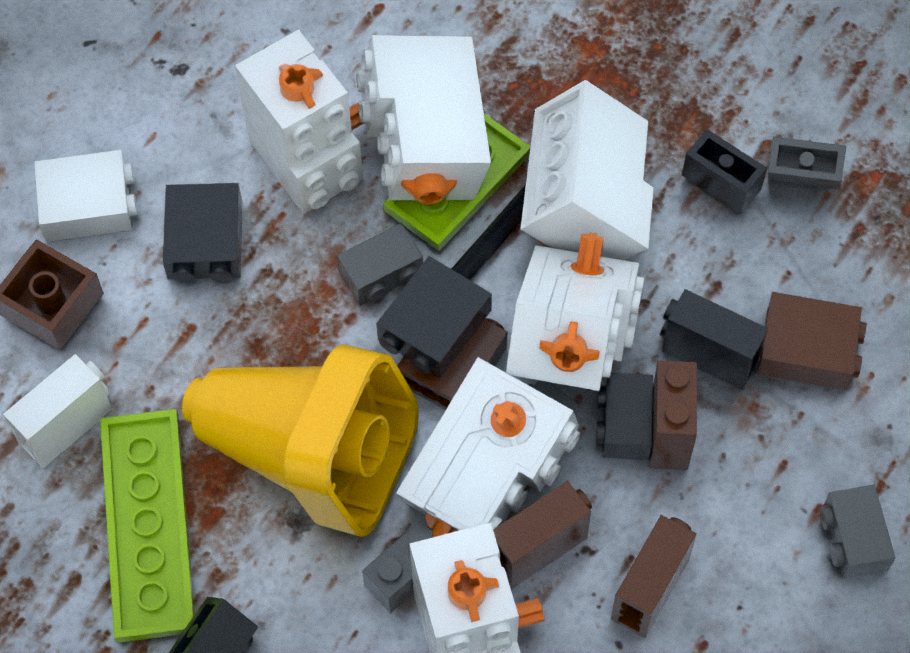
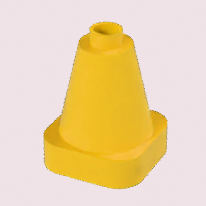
M345 344L334 348L323 366L214 368L204 378H196L189 384L182 402L183 417L187 422L192 423L194 435L199 441L292 492L317 525L359 537H365L370 534L378 524L412 448L419 419L417 400L393 358L388 354Z

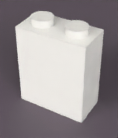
M122 150L35 161L39 226L46 242L133 230L132 216H137L138 211L135 194H129V185L135 184L132 163H125Z
M76 354L3 414L18 444L42 469L98 423L100 418H104L113 410L107 397L111 392L102 381L105 378L92 361H88L85 364Z

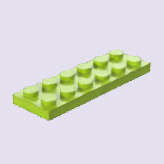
M177 409L100 418L114 639L116 643L181 635L195 613Z

